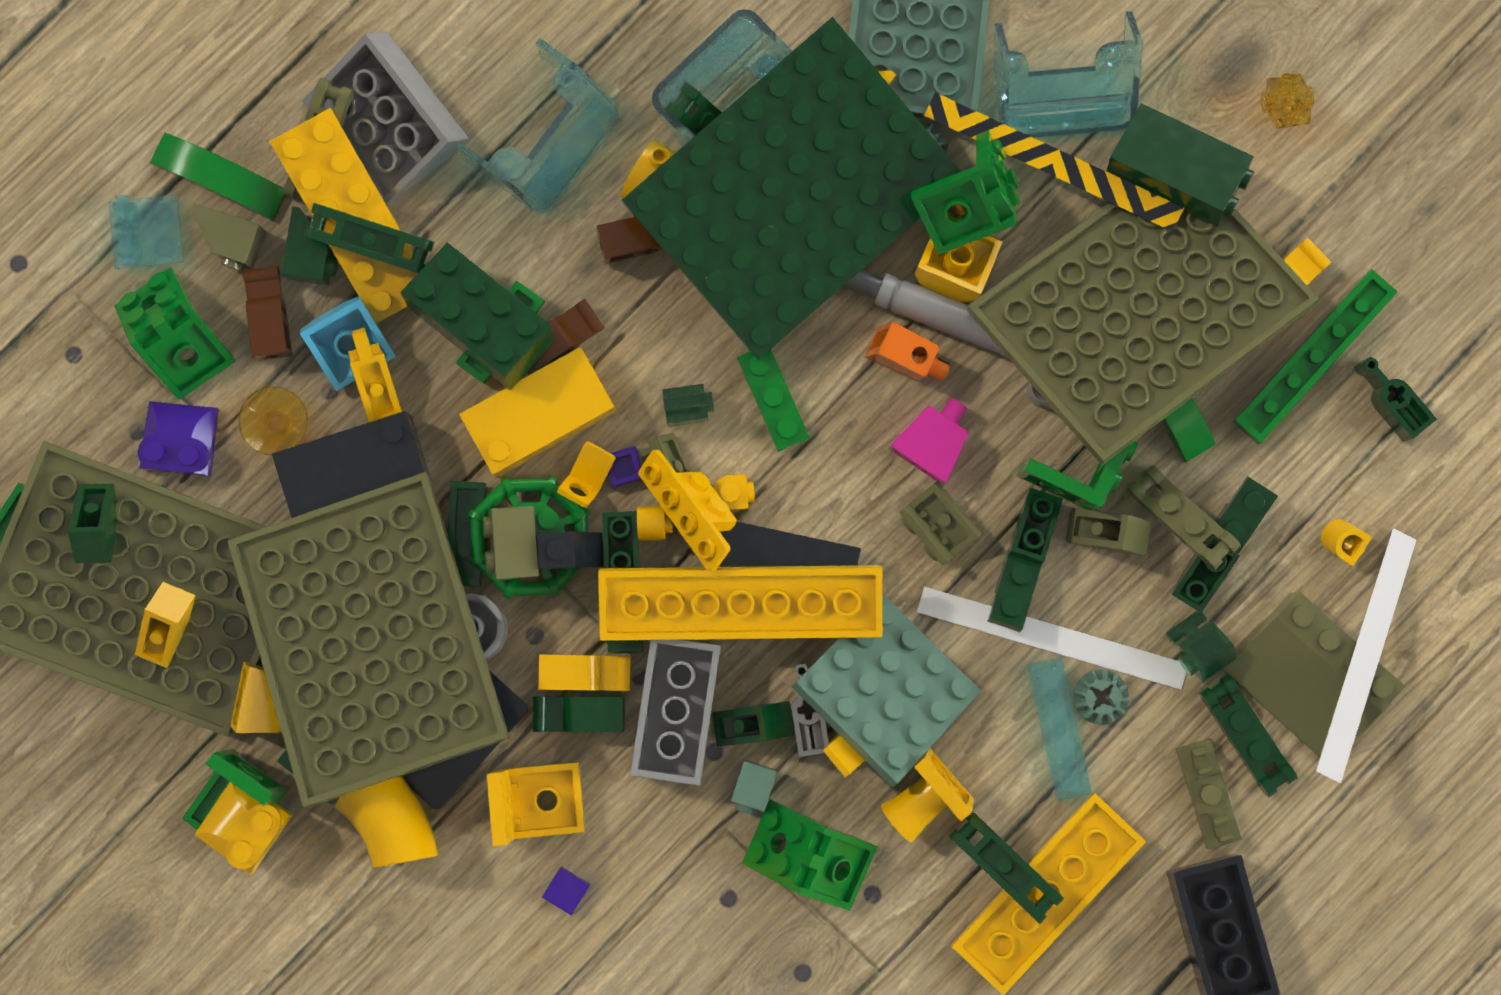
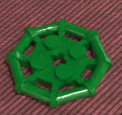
M551 475L549 478L509 479L508 476L500 478L501 482L474 510H470L467 516L470 518L471 559L469 563L471 566H475L502 591L505 598L510 599L511 596L551 595L552 598L560 595L559 591L580 570H560L555 577H553L550 571H538L541 573L543 582H518L519 579L493 581V573L486 572L485 553L491 552V550L485 551L483 517H488V511L491 508H495L505 497L511 507L534 506L536 534L565 532V526L573 523L574 532H588L589 509H585L557 493L560 484L556 481L557 478ZM516 492H541L539 502H519ZM551 496L570 513L568 516L561 519L553 509L546 505Z

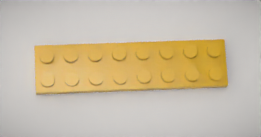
M882 565L718 567L713 572H708L705 567L599 568L600 641L883 637Z

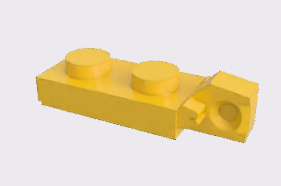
M365 327L351 331L356 349L348 351L350 356L349 362L368 422L402 412L388 365L379 343L370 345Z

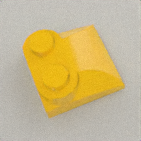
M986 236L939 255L930 237L915 272L917 280L924 287L959 302H974L983 292L1002 241Z
M229 782L194 835L224 856L233 867L243 869L251 875L262 862L293 814L275 802L263 806Z

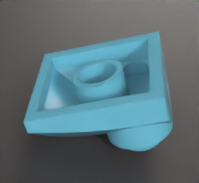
M360 296L339 304L313 319L300 330L301 337L336 391L355 381L348 351L356 349L351 331L365 327L370 345L379 343L386 362L396 357Z

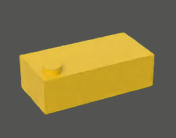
M579 347L521 379L511 390L505 388L459 415L492 475L498 478L617 412L584 351Z

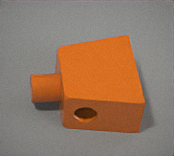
M895 322L878 327L865 355V358L913 380L923 379L928 375L942 382L950 368V363L936 357L939 350L938 345ZM912 352L916 356V362L912 359Z

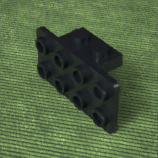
M489 670L509 733L528 712V705ZM500 742L401 777L430 807L439 809Z

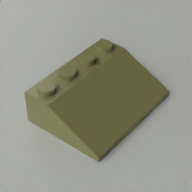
M1292 592L1276 607L1222 670L1229 674L1239 686L1320 758L1357 642L1301 592ZM1379 662L1356 736L1376 719L1405 687Z

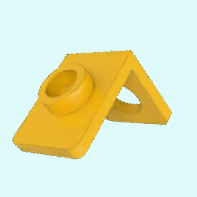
M589 441L585 442L570 474L559 486L557 493L587 508L599 494L616 457ZM570 487L580 489L586 496L575 494L570 490Z

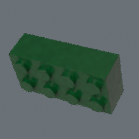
M448 242L400 292L410 310L509 390L519 382L556 341L552 326Z

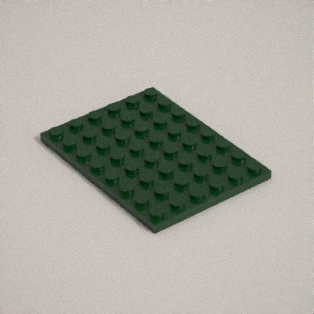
M831 17L626 195L621 202L754 357L759 360L921 218L911 199V191L961 171L838 22Z

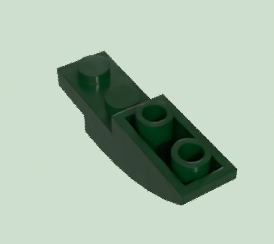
M1247 476L1230 502L1225 504L1215 519V522L1225 531L1231 533L1241 546L1234 553L1229 552L1222 558L1223 563L1216 570L1209 567L1194 553L1171 594L1202 613L1240 557V551L1278 495ZM1213 539L1207 547L1212 549L1219 542Z
M1033 488L1029 489L1000 572L987 622L1017 632L1023 630L1063 498Z
M637 511L603 512L604 568H641L637 535ZM607 640L608 654L643 653V640Z

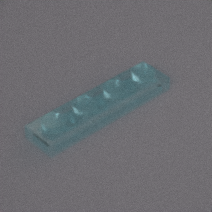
M1059 657L1027 664L1056 800L1061 801L1092 794L1063 659Z

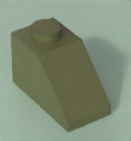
M194 203L191 210L212 253L222 259L221 265L236 271H241L242 266L253 269L266 231L258 224Z
M1072 508L1066 542L1117 553L1146 556L1152 522L1126 514Z

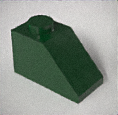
M292 206L281 274L288 280L329 286L330 277H335L338 260L328 244L303 236L306 226L310 227L311 220L299 207Z
M114 484L78 485L68 529L75 563L111 562L116 540Z
M790 701L712 712L717 747L795 736Z

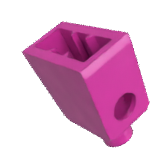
M954 398L948 400L941 412L931 406H927L892 443L889 450L935 481H939L943 486L949 479L969 434L967 430L958 425L967 411V407Z

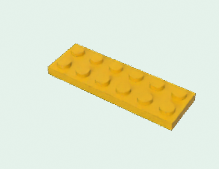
M331 108L269 141L310 213L313 203H317L400 230ZM327 218L324 232L333 234L337 221ZM405 244L401 257L411 259L413 251L409 244ZM329 245L356 293L361 297L376 323L407 307L400 292L418 273Z
M1093 792L1028 861V864L1064 900L1058 906L1054 904L1045 913L1047 918L1039 924L1002 889L951 946L995 989L1004 995L1146 841ZM1036 887L1027 898L1035 904L1044 894Z

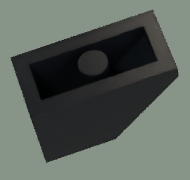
M602 532L536 534L538 571L604 567Z

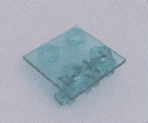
M177 194L129 199V196L120 195L115 197V201H109L115 269L184 262Z

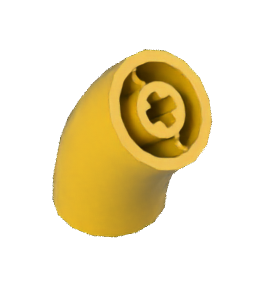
M401 776L344 795L338 799L335 808L359 832L369 853L372 868L439 856L435 836L428 817L417 796Z

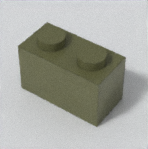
M534 506L491 508L488 511V517H483L484 538H490L491 552L485 553L486 572L493 573V581L538 577Z

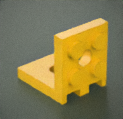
M579 762L497 769L487 774L493 846L508 845L514 839L583 833L586 831ZM550 790L556 795L557 804L552 810H544L539 806L537 799L541 791Z

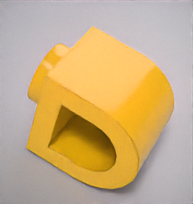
M746 474L723 476L717 480L713 487L720 498L727 503L730 511L749 510L748 502H755L754 481L747 482Z
M637 506L638 541H667L666 533H673V522L661 506Z
M1343 519L1332 520L1324 527L1321 533L1322 546L1352 566L1355 565L1359 557L1364 553L1366 546L1372 539V536Z

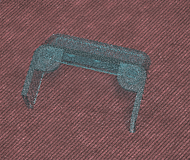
M747 9L738 10L655 87L652 94L653 107L683 147L694 135L665 112L664 109L670 101L675 102L681 93L679 89L685 81L713 103L747 70L760 80L788 56L792 50L755 12ZM693 102L690 103V105L687 107V109L685 110V112H687V111L689 110V108L692 106Z
M1125 12L1123 41L1109 42L1101 46L1095 55V66L1028 72L1029 66L1025 55L1018 51H1009L1002 23H996L994 35V75L999 122L1033 138L1113 131L1127 128L1138 109L1143 41L1133 12Z
M539 38L536 46L540 57L558 70L554 76V88L557 94L568 102L528 156L513 147H504L496 151L487 162L461 142H459L456 148L464 161L532 211L544 213L550 211L557 204L616 126L619 120V111L616 103L581 67Z

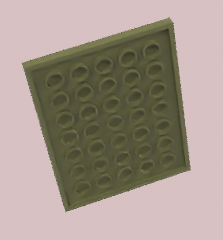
M1109 203L969 304L967 311L1099 463L1104 465L1317 305L1319 298L1236 209L1230 218L1224 215L1218 227L1183 210L1172 232Z
M43 441L0 545V651L228 737L232 731L230 725L243 662L258 665L261 657L227 540L267 526ZM79 484L115 485L116 540L111 562L75 563L68 529ZM162 582L196 595L190 620L168 668L135 655L144 610Z
M426 472L227 540L304 808L313 807L510 739L430 477Z

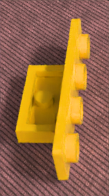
M652 450L638 471V475L708 572L716 571L730 551L729 544L720 532L731 531L737 523L736 518L729 510L727 503L720 498L711 486L709 479L702 472L676 473L660 450Z

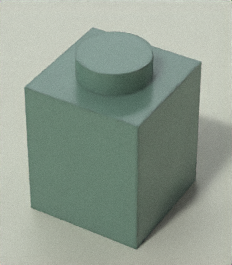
M744 759L731 798L732 802L737 803L736 810L751 815H756L757 810L764 812L777 770Z

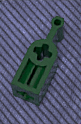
M1369 357L1354 366L1355 371L1358 375L1364 376L1374 388L1371 395V402L1374 408L1403 442L1414 439L1437 420L1405 381L1400 379L1388 380L1378 368L1379 364L1376 359ZM1392 390L1396 395L1392 398L1393 401L1389 402L1387 397L1390 395L1389 391Z
M625 696L533 697V732L625 731Z

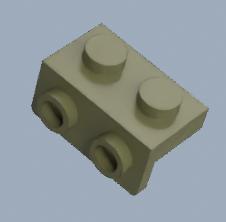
M936 481L899 511L903 517L902 522L906 529L912 534H917L925 544L924 549L929 557L934 561H939L941 565H945L982 534L939 481Z

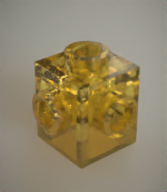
M1286 73L1279 77L1267 78L1266 92L1261 94V106L1263 112L1268 113L1275 128L1281 129L1309 125L1311 107L1314 105V93L1312 87L1307 86L1301 74Z

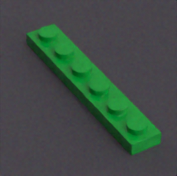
M1373 269L1369 270L1232 422L1257 444L1262 443L1394 297L1397 291Z

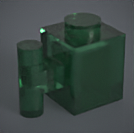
M704 384L662 389L668 427L709 421L708 413L714 412L712 391L705 392Z
M1195 611L1165 634L1172 644L1183 637L1186 638L1178 644L1181 658L1178 660L1190 676L1196 674L1202 682H1205L1237 658L1234 645L1212 620L1198 629V626L1207 621V618L1203 612Z

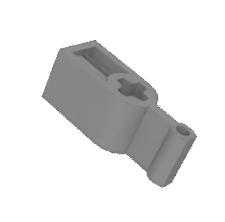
M805 663L795 665L794 673L799 678L802 676L798 673L800 667H803L805 672L808 670ZM798 695L794 699L791 709L798 756L824 753L823 749L829 743L826 721L816 711L811 713L812 718L806 719L803 713H798L797 707L803 706L804 700ZM808 725H811L815 748H812Z

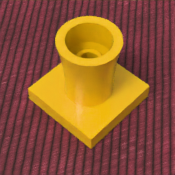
M931 748L927 750L914 766L922 777L900 794L881 804V808L891 824L911 843L947 806L960 821L972 813L974 798Z

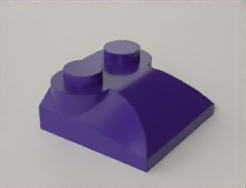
M149 401L144 436L137 452L140 460L139 469L211 476L219 408Z

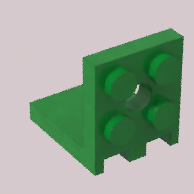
M989 130L976 135V166L911 191V199L939 255L1017 225L1016 205L1020 203V199L1016 189L1019 188V182L1013 168L1007 170L1003 161L1006 159V154L999 139L994 141ZM959 204L964 206L967 212L963 216L955 217L949 214L948 209L953 205Z
M172 267L164 272L153 275L147 284L135 292L125 294L119 303L114 305L132 348L178 400L236 362L231 352L193 308L179 276ZM184 349H193L195 351L193 357L188 360H179L177 358L178 354Z
M1134 441L1104 465L1098 463L1088 485L1032 458L1021 465L1016 476L1085 510H1097L1098 507H1102L1107 495L1117 490L1123 477L1119 469L1125 461L1131 460L1138 442Z
M235 749L213 752L205 765L215 772L184 814L182 820L198 830L229 782L263 806L274 802L279 805L290 788L286 785H280L267 776V772L262 768L252 765L238 755L239 752Z
M769 799L742 864L797 894L850 911L878 846L824 826L779 802ZM785 837L787 839L786 847L780 853L779 846ZM841 863L838 872L835 874L837 866Z

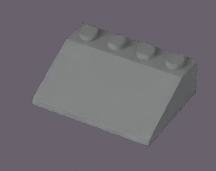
M388 32L365 34L324 77V79L331 81L335 87L342 88L345 86L354 90L353 101L348 108L342 128L387 206L445 163L469 139ZM315 88L302 100L308 109ZM327 98L324 108H331L333 111L336 101Z

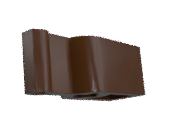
M635 217L597 225V236L604 264L640 257L662 250Z
M272 266L244 270L243 278L247 296L246 315L252 357L262 361L293 356L279 267Z
M583 299L562 315L548 321L552 326L556 341L528 370V375L574 351L580 344L605 328L586 299Z

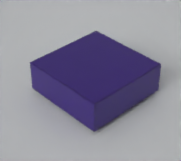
M636 446L611 453L616 457L608 474L612 489L643 481L638 475L642 465Z
M561 866L542 898L572 916L591 884Z

